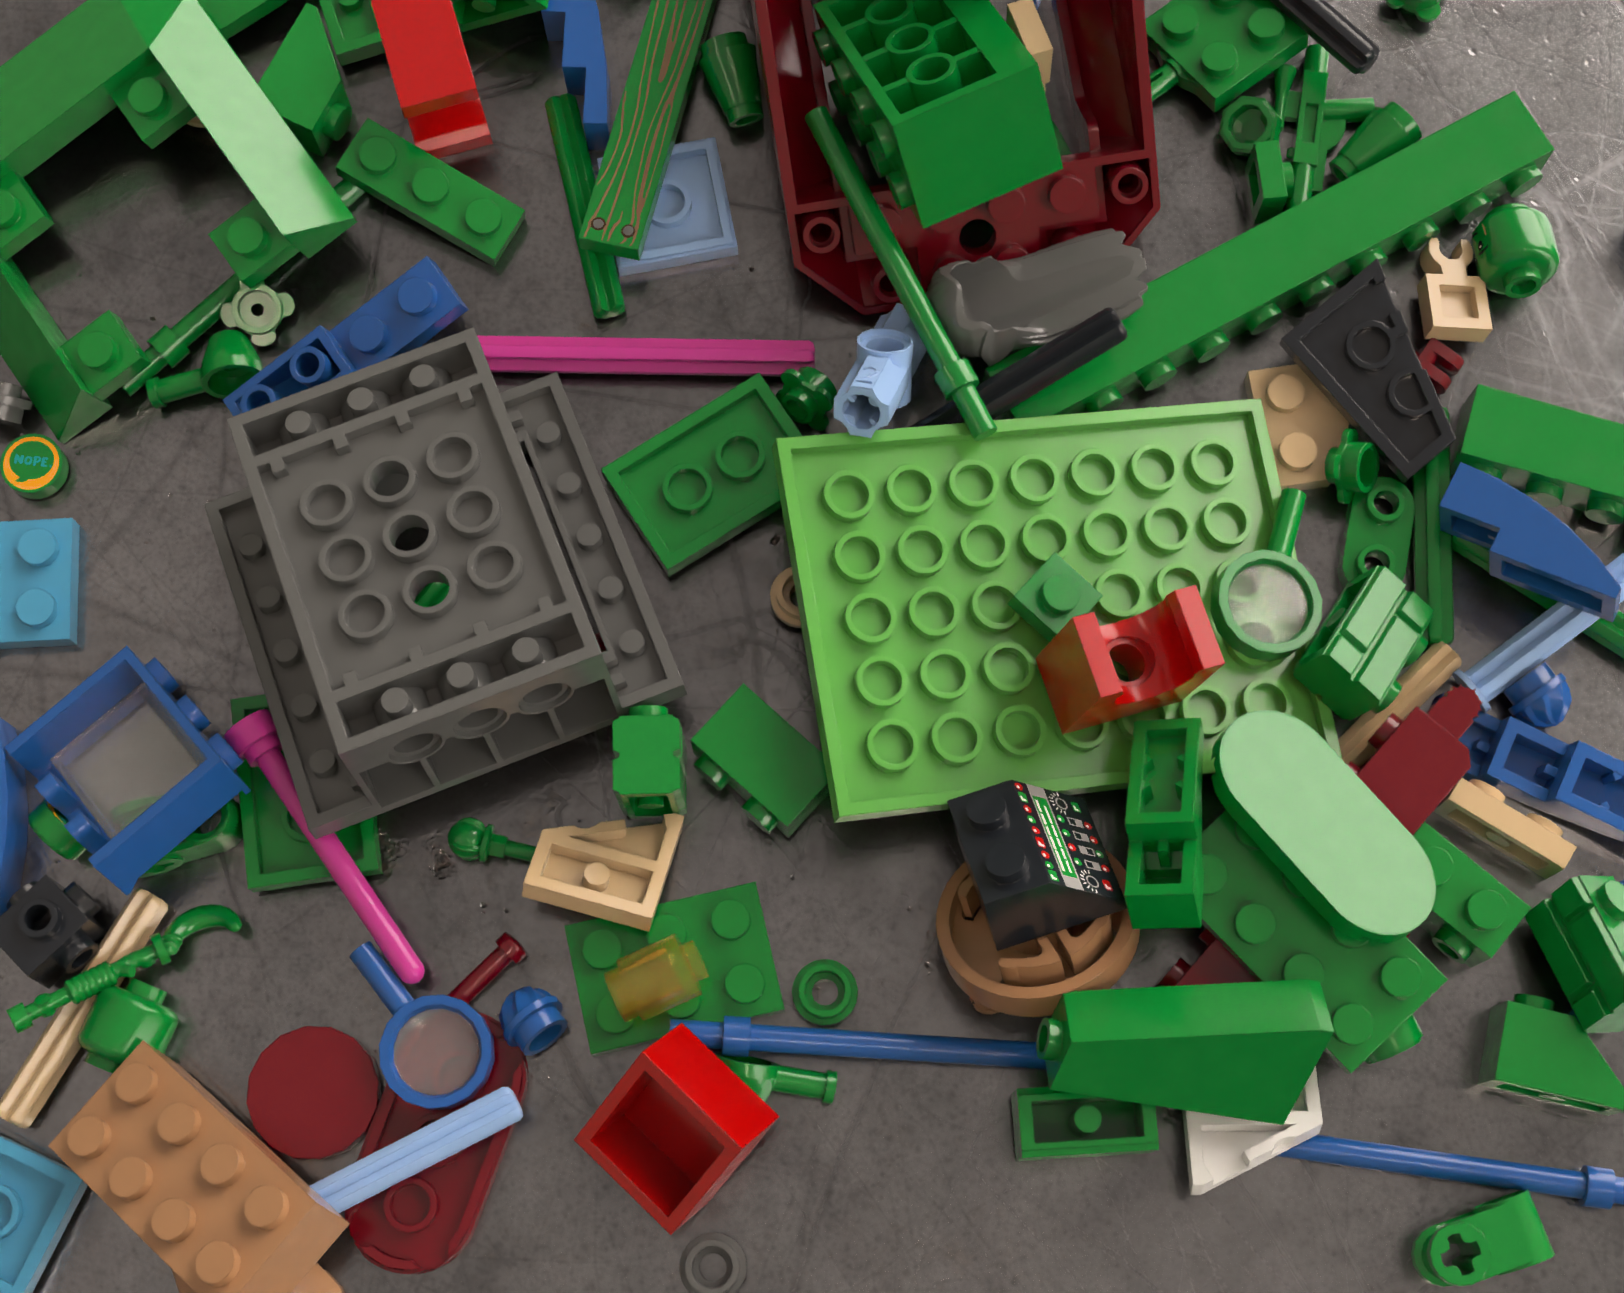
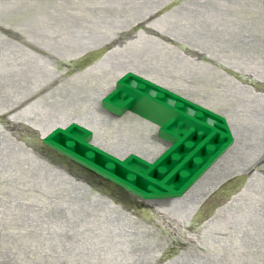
M87 0L0 66V355L57 440L63 444L113 408L107 397L152 364L121 318L110 310L106 311L67 341L11 258L55 224L24 177L118 106L140 139L151 149H154L197 116L255 197L254 200L208 234L241 282L250 289L297 253L301 252L308 259L358 222L198 0Z

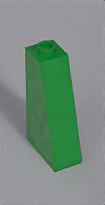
M1309 979L1082 990L1063 993L1052 1017L1044 1018L1041 1021L1037 1034L1036 1051L1038 1058L1045 1060L1049 1090L1284 1125L1330 1041L1334 1029L1320 981Z

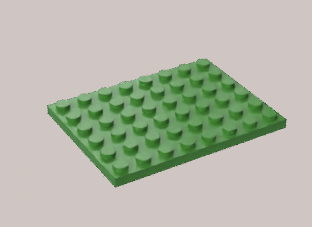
M1261 398L993 420L997 431L980 441L973 439L966 423L876 430L872 438L849 435V432L775 439L772 453L834 823L949 810L948 800L1009 780L1067 795L1128 788L1134 720L1201 718L1204 731L1202 779H1210L1216 772L1214 767L1215 757L1211 760V755L1218 737L1240 716L1259 710L1278 711L1303 721L1313 728L1342 758L1332 710L1321 701L1322 696L1320 694H1313L1293 676L1294 667L1313 637L1288 657L1273 661L1253 659L1228 645L1218 633L1210 612L1211 590L1219 574L1241 555L1262 549L1267 550L1282 491ZM1294 547L1291 558L1297 560L1296 551ZM1054 552L1103 595L1088 612H1095L1099 626L1115 623L1143 613L1162 602L1165 596L1172 591L1196 585L1225 664L1181 702L1062 735L1035 659L1049 642L1007 603ZM1259 565L1252 566L1257 568L1245 570L1236 576L1229 589L1228 604L1234 620L1245 633L1261 642L1274 644L1287 641L1297 634L1302 622L1304 624L1307 618V600L1302 587L1291 574H1289V578L1293 585L1284 576L1272 569L1261 568ZM1112 660L1118 679L1129 682L1128 673L1124 666Z

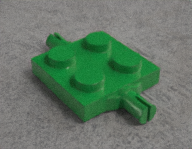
M1172 0L1146 18L1148 49L1157 57L1160 67L1150 74L1152 103L1172 87L1179 86L1196 94L1215 113L1307 48L1308 34L1269 0Z

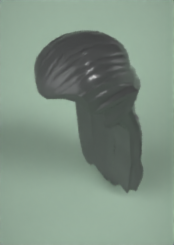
M1110 228L1080 235L1019 258L997 261L990 255L981 257L973 263L968 260L949 263L934 272L928 284L926 295L956 352L964 357L982 358L991 367L1000 362L1013 350L1047 344L1104 308L1111 307L1116 311L1121 321L1128 318L1144 305L1142 295L1148 291V285L1138 281V279L1147 269L1145 258H1142V251L1139 248L1122 244L1126 237L1125 233Z

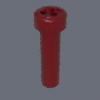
M504 932L495 940L498 946L447 996L463 1000L469 1004L512 961L519 964L527 956L525 949L512 935Z

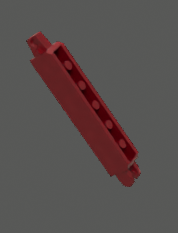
M1461 684L1457 688L1453 686L1426 713L1416 706L1403 720L1392 712L1367 741L1376 749L1372 756L1361 768L1352 761L1347 764L1412 835L1471 768L1469 749L1459 739L1472 725L1473 719H1476L1478 713L1482 711L1480 705L1483 702L1479 700L1478 695L1475 693L1476 689L1472 690L1468 687H1463ZM1205 928L1198 938L1207 947L1191 965L1180 957L1155 987L1258 981Z

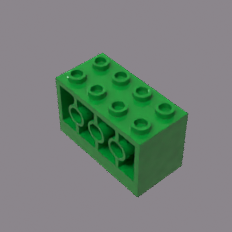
M823 0L813 5L820 29L811 32L823 65L825 67L831 65L835 80L828 82L829 92L834 105L841 117L847 115L850 128L860 147L866 145L868 155L879 178L886 176L890 192L898 208L903 210L910 207L923 229L1063 169L1038 63L989 0Z

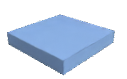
M715 137L674 144L640 261L616 256L619 277L738 255V245ZM602 157V158H597V162H598V167H599V169H600V166H601V162H602L603 157Z

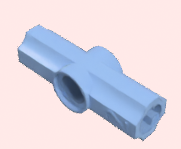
M896 303L894 309L888 314L881 315L874 329L866 330L857 336L856 361L834 398V418L846 426L849 435L872 438L876 430L880 427L888 426L896 409L906 406L911 401L912 377L926 352V348L904 306L900 303Z

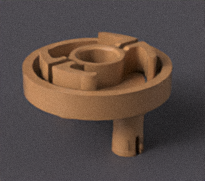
M1105 850L1124 895L1126 870L1111 853ZM966 862L954 872L941 894L936 913L937 937L950 975L956 984L970 997L971 1003L974 1002L975 1010L982 1014L990 1015L1001 1012L1019 1017L1051 1016L1063 993L1110 989L1130 965L1140 936V929H1132L1128 909L997 951L982 908L978 911L973 921L965 920V917H973L977 908L981 905Z

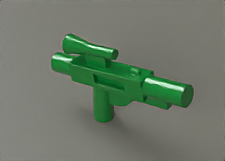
M1320 44L1309 45L1305 50L1299 91L1290 90L1297 73L1296 67L1283 64L1273 71L1276 95L1274 110L1282 119L1281 131L1284 130L1285 121L1295 123L1292 147L1287 149L1286 157L1290 159L1294 173V195L1292 198L1287 199L1286 210L1311 198L1312 195L1322 192L1327 153L1335 149L1340 143L1345 132L1346 123L1363 122L1375 107L1373 97L1325 99L1329 74L1327 73L1329 52Z

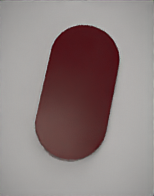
M449 1012L442 1014L443 1016L433 1018L428 1023L425 1022L414 1030L402 1045L396 1059V1066L402 1079L415 1091L430 1096L448 1094L462 1087L474 1073L479 1059V1040L472 1025L460 1014ZM478 1012L485 1018L494 1037L495 1061L488 1081L472 1099L452 1109L428 1110L405 1102L387 1083L357 1161L501 1087H509L513 1090L522 1108L529 1080L526 1056L518 1046L512 1047L508 1045L503 1038V1029L500 1022ZM516 1123L345 1210V1219L350 1223L348 1225L350 1235L362 1255L377 1267L400 1274L430 1272L441 1268L455 1259L465 1249L474 1235Z

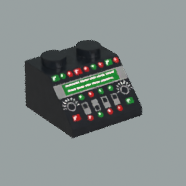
M1009 780L947 801L959 845L997 951L1127 909L1124 895L1084 799Z

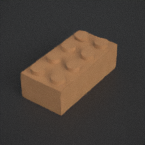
M144 1040L141 1041L48 1145L195 1293H291L350 1224L181 1065Z

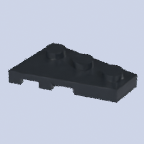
M1377 258L1282 337L1279 345L1354 429L1357 430L1363 439L1375 445L1380 458L1405 484L1456 440V436L1428 372L1420 364L1407 334L1409 332L1400 309H1396L1385 283L1386 276Z

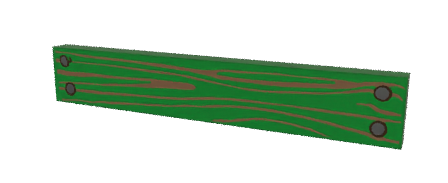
M651 0L578 237L580 249L640 261L700 60V46L705 42L717 0Z

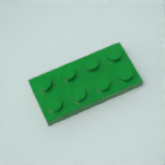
M1226 810L1202 832L1203 868L1205 872L1202 924L1258 982L1302 979L1320 981L1334 1033L1324 1051L1346 1074H1351L1448 980L1407 937L1393 943H1377L1381 939L1373 940L1364 937L1361 940H1357L1336 930L1318 913Z

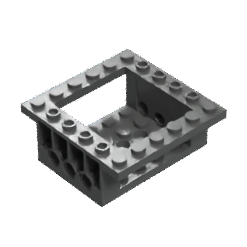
M472 327L227 419L249 487L204 504L308 830L315 839L611 725L612 721L619 718V716L628 715V710L631 707L639 705L660 706L687 695L677 665L557 372L499 393L475 329ZM529 453L606 648L604 652H601L528 467L525 454ZM413 527H420L429 531L426 541L417 549L403 551L395 548L396 540L403 531ZM433 582H441L449 586V592L441 603L432 607H422L415 604V597L423 586Z

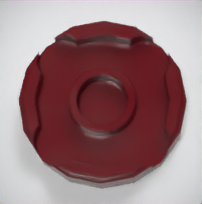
M304 1026L280 1035L261 1052L249 1075L246 1103L254 1128L270 1147L295 1159L323 1160L350 1151L367 1135L382 1097L380 1073L374 1057L359 1040L332 1027Z

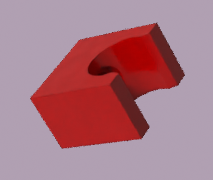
M370 0L404 118L408 119L415 146L440 159L493 144L452 1Z
M1196 585L1174 590L1166 595L1162 602L1149 610L1115 623L1099 626L1095 612L1072 617L1035 658L1062 735L1181 702L1225 664ZM1112 660L1124 666L1128 673L1129 682L1118 679Z

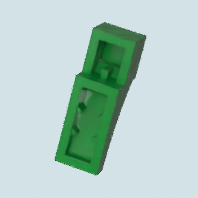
M1201 718L1134 720L1125 817L1129 847L1124 892L1132 929L1201 928L1205 875L1202 853L1204 731Z

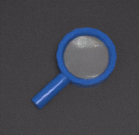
M371 941L359 946L350 954L349 958L393 1015L387 1022L379 1043L380 1068L388 1086L405 1102L428 1110L452 1109L472 1099L488 1081L495 1061L494 1037L485 1018L465 1001L444 994L421 996L414 1000Z

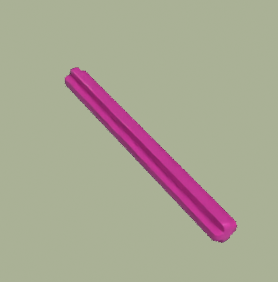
M477 335L491 372L754 376L760 373L761 376L781 377V374L786 369L798 371L801 367L815 368L814 343L809 340Z

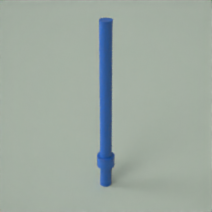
M725 1015L723 1022L670 1019L669 1031H671L680 1023H683L708 1048L721 1049V1056L748 1057L749 1051L1046 1069L1045 1060L1039 1059L1037 1056L1036 1042L760 1025L751 1024V1017Z
M1316 1135L1277 1155L1279 1157L1506 1189H1528L1529 1192L1578 1198L1579 1204L1585 1207L1610 1210L1613 1204L1624 1205V1177L1615 1176L1614 1170L1609 1168L1584 1165L1580 1171L1324 1135Z

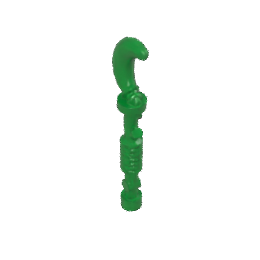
M208 904L191 908L176 917L165 929L162 937L159 932L150 935L152 944L133 951L111 964L104 961L66 980L63 988L51 994L43 993L38 995L34 1002L26 1006L21 1002L6 1010L16 1032L20 1033L34 1026L32 1021L39 1017H50L56 1012V1009L70 1002L77 1005L87 998L99 994L105 988L117 985L118 978L134 977L136 968L140 966L142 968L151 967L158 958L162 966L172 962L170 956L177 954L180 946L183 944V940L198 931L212 927H224L232 932H238L242 927L241 919L235 911L223 905Z

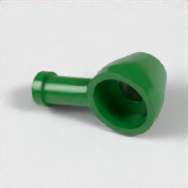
M223 330L210 337L201 368L162 379L159 377L147 379L146 391L155 409L166 407L169 402L204 392L224 399L261 371L263 365L245 333L238 330Z
M721 1052L714 1053L765 1103L772 1091L821 1099V1103L826 1104L833 1103L837 1086V1071L826 1070L824 1073L779 1065L775 1062L753 1056L732 1057L721 1056Z

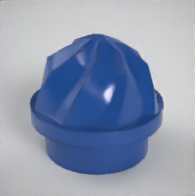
M1545 661L1503 691L1513 705L1508 709L1512 716L1515 715L1519 720L1532 727L1558 725L1564 720L1572 701L1570 689L1565 681L1567 678L1562 672L1555 675Z
M528 986L512 991L502 1004L499 1014L503 1038L509 1046H518L526 1056L535 1055L545 1050L558 1040L567 1028L568 1023L561 1014L562 1003L556 996L540 988L534 989Z

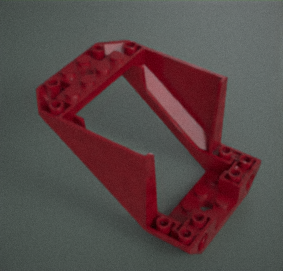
M750 0L794 267L862 315L892 311L896 303H902L804 120L808 112L820 106H825L830 113L822 62L811 32L816 30L811 0ZM1051 0L1081 152L1062 155L1063 169L924 229L910 207L903 210L898 208L888 184L869 186L925 293L928 291L927 287L934 272L938 268L956 261L968 260L973 263L981 257L990 255L997 261L1019 258L1080 235L1113 228L1115 231H1123L1126 237L1122 244L1131 246L1160 210L1161 203L1144 0ZM982 219L992 224V236L985 245L979 248H969L961 244L959 240L960 232L968 222Z

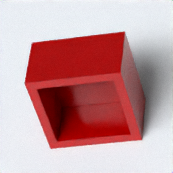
M680 1023L640 1053L578 1133L574 1141L672 1235L713 1198L780 1116L683 1023Z

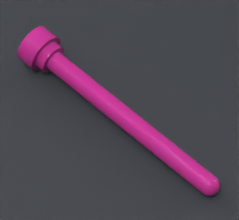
M261 709L238 721L224 734L223 738L242 760L246 759L251 767L259 766L399 978L407 984L418 983L425 973L423 963L335 832L315 839L308 830L287 761L281 753L282 746L270 711L268 709Z

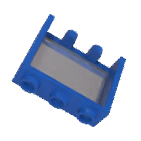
M128 646L119 651L4 747L18 763L37 778L39 782L34 786L39 793L68 819L69 822L64 825L65 828L84 848L93 854L88 859L93 867L127 896L133 890L140 876L239 792L243 791L247 795L251 791L235 771L244 762L218 732L208 739L203 730L212 723L186 694L178 701L171 694L180 687L176 679L156 657L147 664H144Z

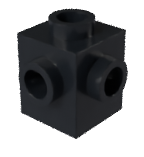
M44 875L38 882H30L16 891L7 903L8 910L0 916V948L27 977L48 989L64 974L74 973L88 964L98 951L97 943L107 933L93 917L102 908L78 883L72 881L65 888L48 875Z

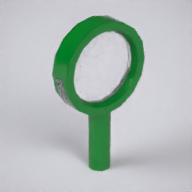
M1284 488L1281 491L1267 550L1262 549L1241 555L1219 574L1211 590L1210 612L1218 633L1231 648L1249 658L1273 661L1290 656L1314 636L1322 619V597L1315 579L1302 563L1291 558L1306 500V494L1299 489Z

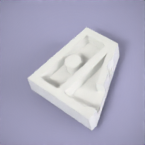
M1316 1066L1284 1125L1182 1110L1190 1195H1202L1320 1133L1323 1119Z

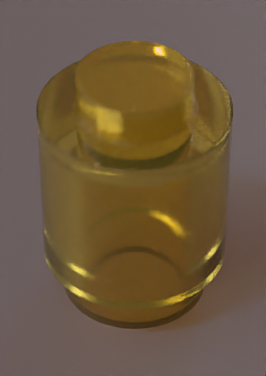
M675 933L617 959L618 967L604 973L610 994L625 1022L638 1016L643 1021H646L702 995L698 981L709 977L704 961L694 941L691 940L681 944Z

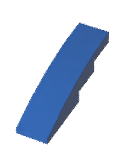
M549 0L548 8L541 10L547 40L563 41L562 70L567 93L584 95L583 126L588 150H605L612 130V93L596 0Z
M1444 692L1434 698L1432 705L1437 703L1436 701L1444 695ZM1483 711L1478 713V717L1473 719L1472 725L1459 739L1469 749L1471 768L1463 778L1469 781L1471 779L1481 780L1498 789L1504 796L1624 842L1623 761L1580 740L1567 744L1512 716L1499 720Z

